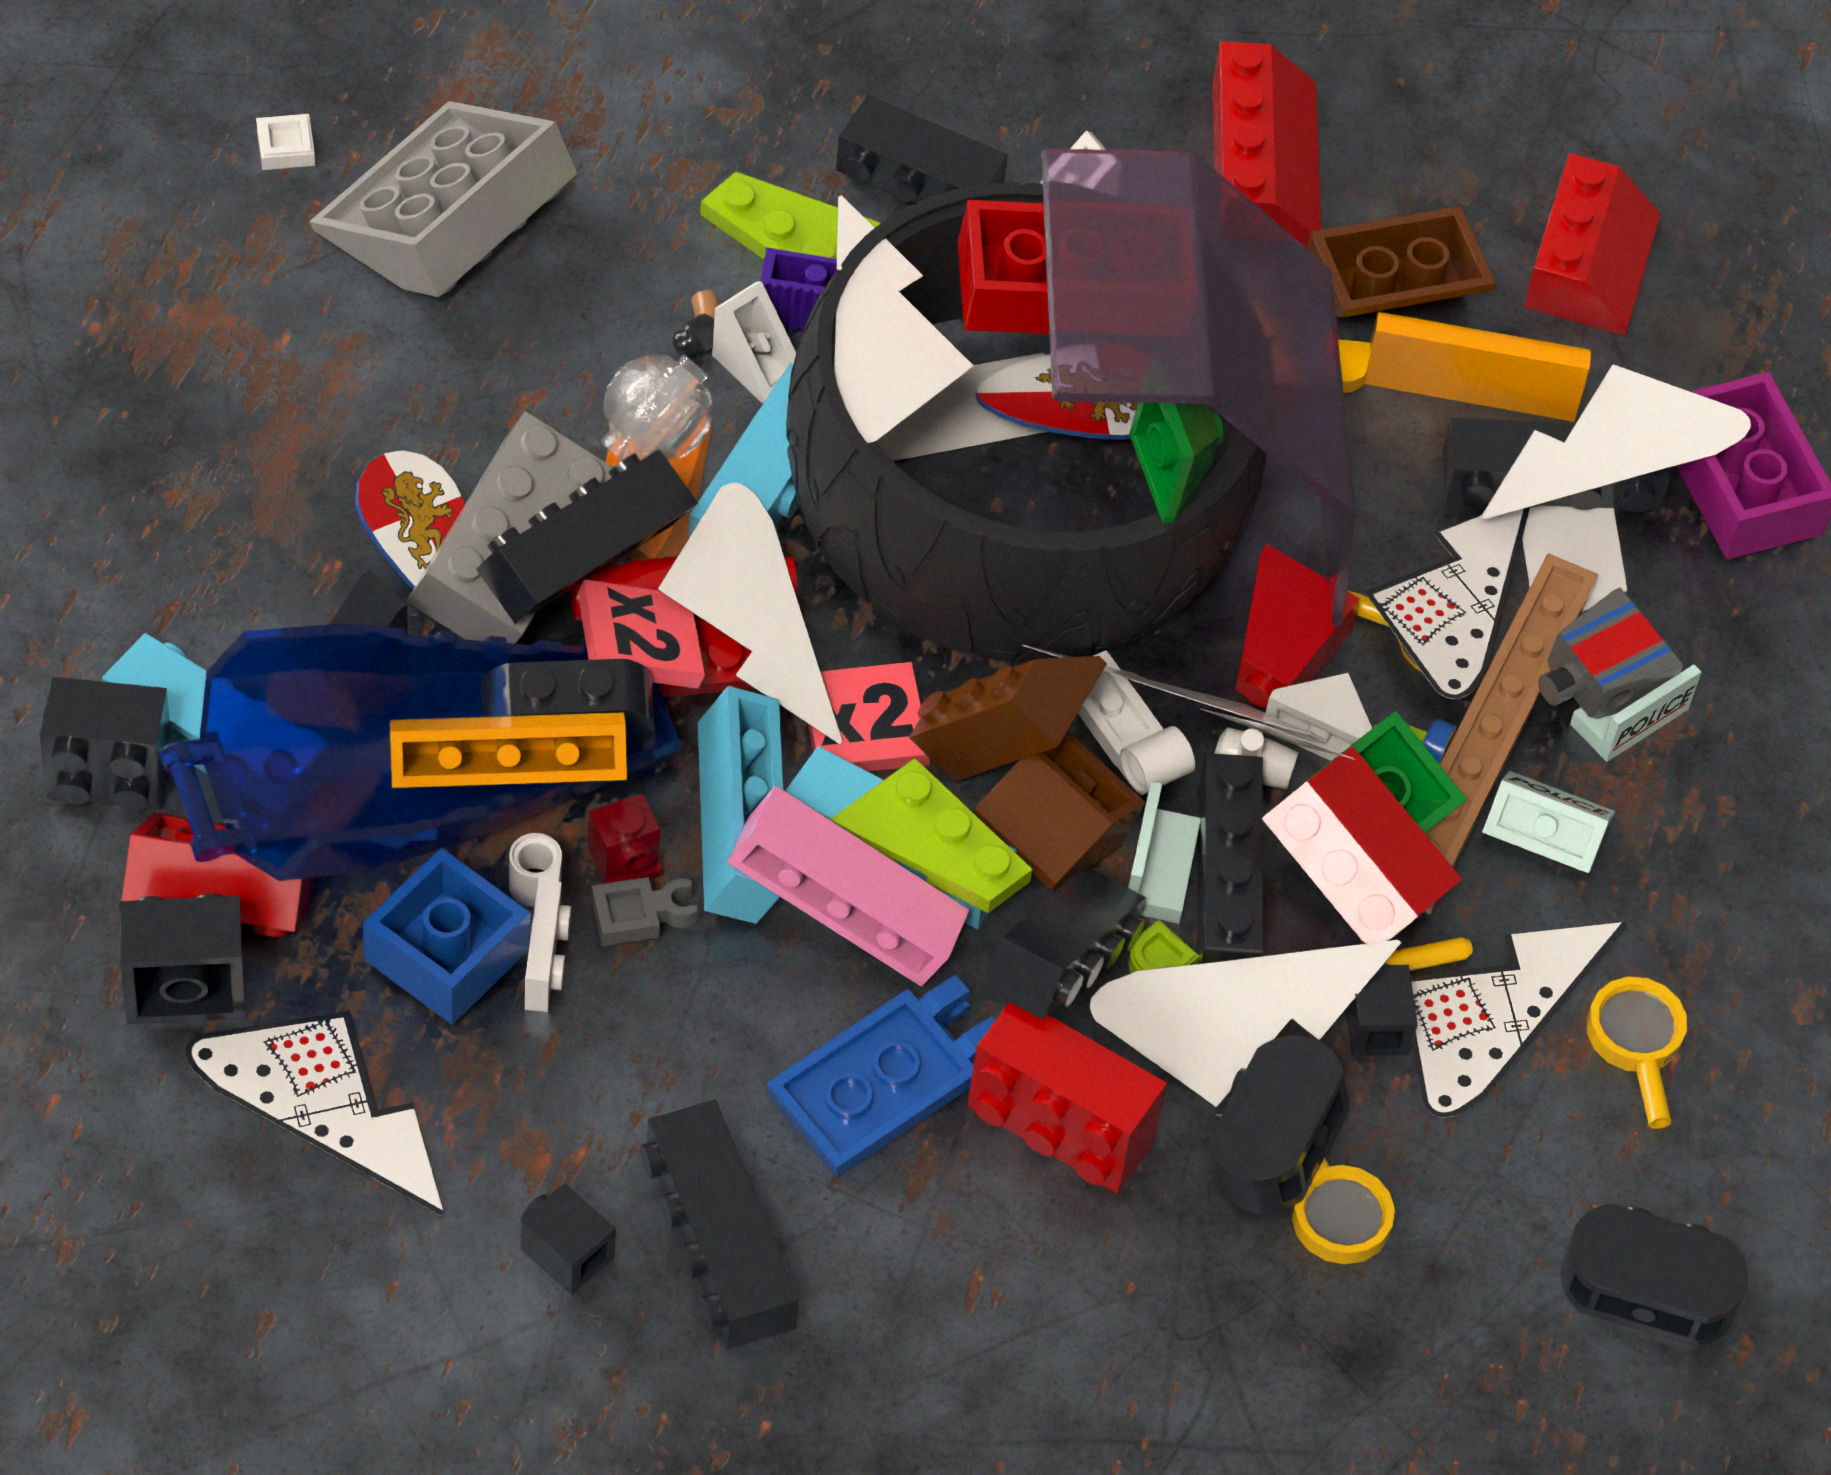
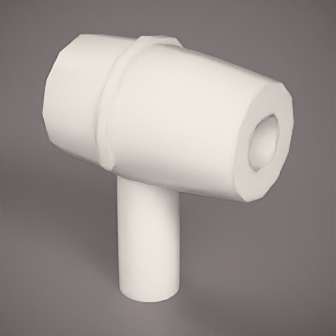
M1229 727L1219 737L1214 752L1215 754L1263 757V785L1282 789L1288 788L1299 754L1295 750L1263 737V734L1257 729L1251 728L1242 731Z

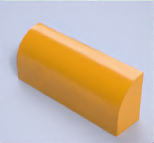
M1378 312L1370 342L1367 376L1364 384L1575 422L1590 369L1591 350Z
M623 712L390 720L392 788L627 780L626 724Z

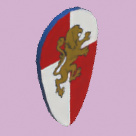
M1110 346L1073 349L1043 355L1014 363L989 376L977 387L976 400L986 410L1022 426L1085 438L1129 439L1131 438L1129 434L1147 370L1149 365L1153 364L1147 358L1129 349Z
M402 450L384 453L370 462L356 483L355 505L361 523L379 551L413 590L465 505L455 482L442 466L425 455Z

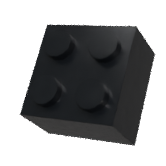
M51 676L39 733L47 798L59 799L65 803L75 805L89 802L117 805L127 810H140L143 808L162 810L172 758L167 688Z
M207 893L196 898L163 899L157 896H145L137 900L119 901L120 965L127 1024L246 1018L240 896H223Z

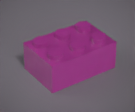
M1770 372L1690 391L1740 409L1750 419L1751 427L1748 433L1736 444L1716 455L1676 465L1726 560L1824 535L1831 517V482Z

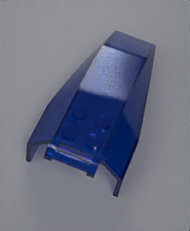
M345 623L242 632L206 670L200 738L170 744L159 752L164 770L172 772L194 837L190 841V846L195 861L207 862L223 855L235 854L278 881L378 870L492 831L618 781L392 788L390 720L481 717L480 682L488 671L506 663L589 660L586 644L579 643L576 646H567L561 642L539 640L534 645L507 643L506 637L489 636L484 641L457 639L456 634L451 632H438L433 637L405 635L404 628ZM653 682L655 732L645 743L626 750L627 777L668 760L683 750L658 683ZM195 765H204L226 828L224 830L215 829L194 767Z

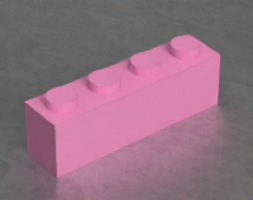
M776 785L749 815L727 861L731 866L921 987L950 957L969 912L968 908Z

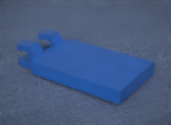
M957 975L928 991L922 998L919 996L916 998L909 989H906L766 1083L767 1095L836 1178H839L970 1089L976 1046L995 1022V1019L990 1016L963 1033L957 1040L945 1027H948L970 1011V1004L966 1001L970 997V990Z

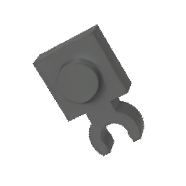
M649 877L592 885L591 899L601 945L608 946L659 938V923L666 922L676 928H687L695 925L698 917L697 905L681 907L674 904L677 900L691 898V880L683 878L674 879L668 882L662 890L652 891Z

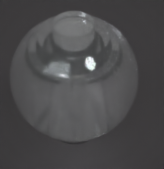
M649 354L631 360L616 372L606 389L603 415L609 422L610 430L600 442L621 461L633 453H636L639 459L642 460L658 449L662 451L669 462L688 455L702 442L712 420L713 405L711 394L702 385V382L708 375L685 355H682L677 362L667 354Z

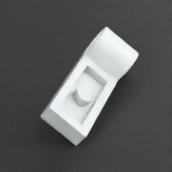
M1107 650L1094 655L1100 656L1107 663L1106 666L1120 670ZM1102 671L1080 708L1078 715L1131 787L1140 795H1144L1149 792L1151 781L1162 783V786L1192 773L1195 769V759L1191 746L1184 734L1175 726L1163 729L1128 679Z
M541 833L523 835L511 846L509 854V890L516 902L525 907L534 908L525 976V1010L548 1012L551 989L562 990L565 955H556L555 953L557 940L568 941L571 906L561 905V848L552 837ZM541 869L544 871L539 873H533L526 870Z

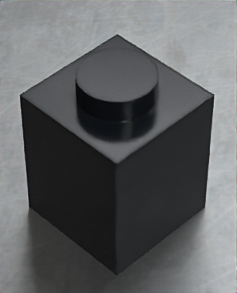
M1384 963L1358 994L1355 993V998L1345 1009L1352 1056L1409 1055L1418 1026L1409 965H1389Z
M566 1183L561 1185L549 1197L543 1194L534 1199L521 1217V1250L571 1295L615 1258L616 1228Z

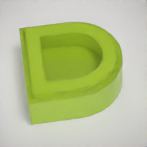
M1157 920L1141 933L1134 947L1130 950L1128 966L1130 973L1142 970L1197 965L1199 955L1165 924Z

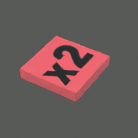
M583 580L578 591V598L589 660L622 658L633 660L650 670L652 682L699 689L705 673L692 611L658 590Z
M912 662L820 671L842 743L835 742L808 724L813 752L820 746L867 772L899 769L914 758L923 766L930 765V758L909 739L910 734L920 720L918 710L921 707Z

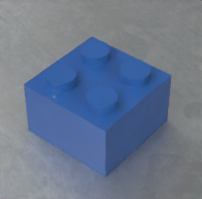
M441 847L363 922L364 960L453 1025L529 951L530 912Z

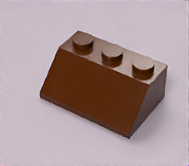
M1461 206L1310 233L1303 275L1320 314L1348 317L1495 290L1496 282Z
M1100 656L1035 659L1013 668L1010 665L1005 666L994 675L980 680L972 678L961 687L945 693L937 691L929 696L919 708L918 716L920 720L910 734L909 739L954 782L1058 747L1107 663Z

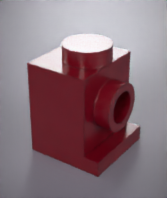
M642 793L589 811L587 850L604 883L649 877V880L663 876V868L659 862L660 827Z

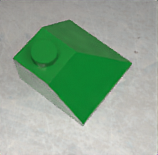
M1155 364L1148 367L1129 434L1162 523L1168 524L1174 523L1209 471L1217 445L1221 444L1223 440V426L1218 412L1211 411L1203 389L1163 365Z
M1396 710L1351 745L1424 833L1467 800Z

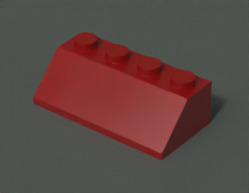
M1220 41L1213 78L1216 241L1308 247L1310 233L1321 230L1316 82L1271 44Z

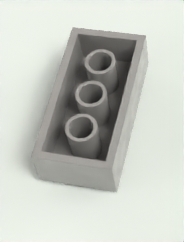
M525 411L499 447L406 602L501 662L522 636L535 613L515 625L476 570L492 554L487 545L512 527H515L520 534L532 527L528 520L553 502H556L560 509L569 505L572 501L568 496L590 479L596 477L600 484L612 478L608 472L613 467Z

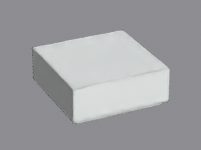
M309 114L256 118L262 170L315 166Z

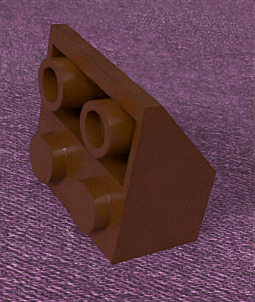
M1067 731L1058 747L1020 759L980 801L972 813L1005 844L1015 848L1016 854L1032 868V874L1053 891L1070 880L1085 866L1091 867L1118 850L1146 802Z

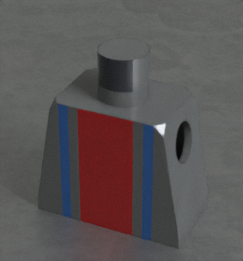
M1619 587L1561 630L1556 637L1547 660L1551 671L1539 677L1538 685L1542 696L1550 705L1556 706L1573 697L1589 717L1600 719L1620 712L1680 674L1683 663L1621 587Z

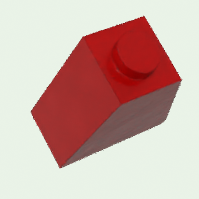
M1266 544L1260 553L1235 690L1242 693L1252 704L1267 708L1269 697L1274 689L1312 681L1353 631L1360 598Z

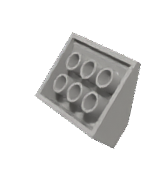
M448 101L310 220L309 223L313 231L400 288L440 297L451 291L456 286L457 281L474 265L487 259L491 255L492 249L510 233L522 228L527 218L545 202L558 196L561 188L578 173L555 121Z

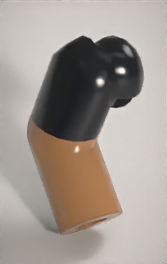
M703 290L693 295L691 303L695 318L685 324V329L678 330L673 335V346L681 357L690 358L695 353L701 355L713 348L715 307L719 306L717 294L712 290Z

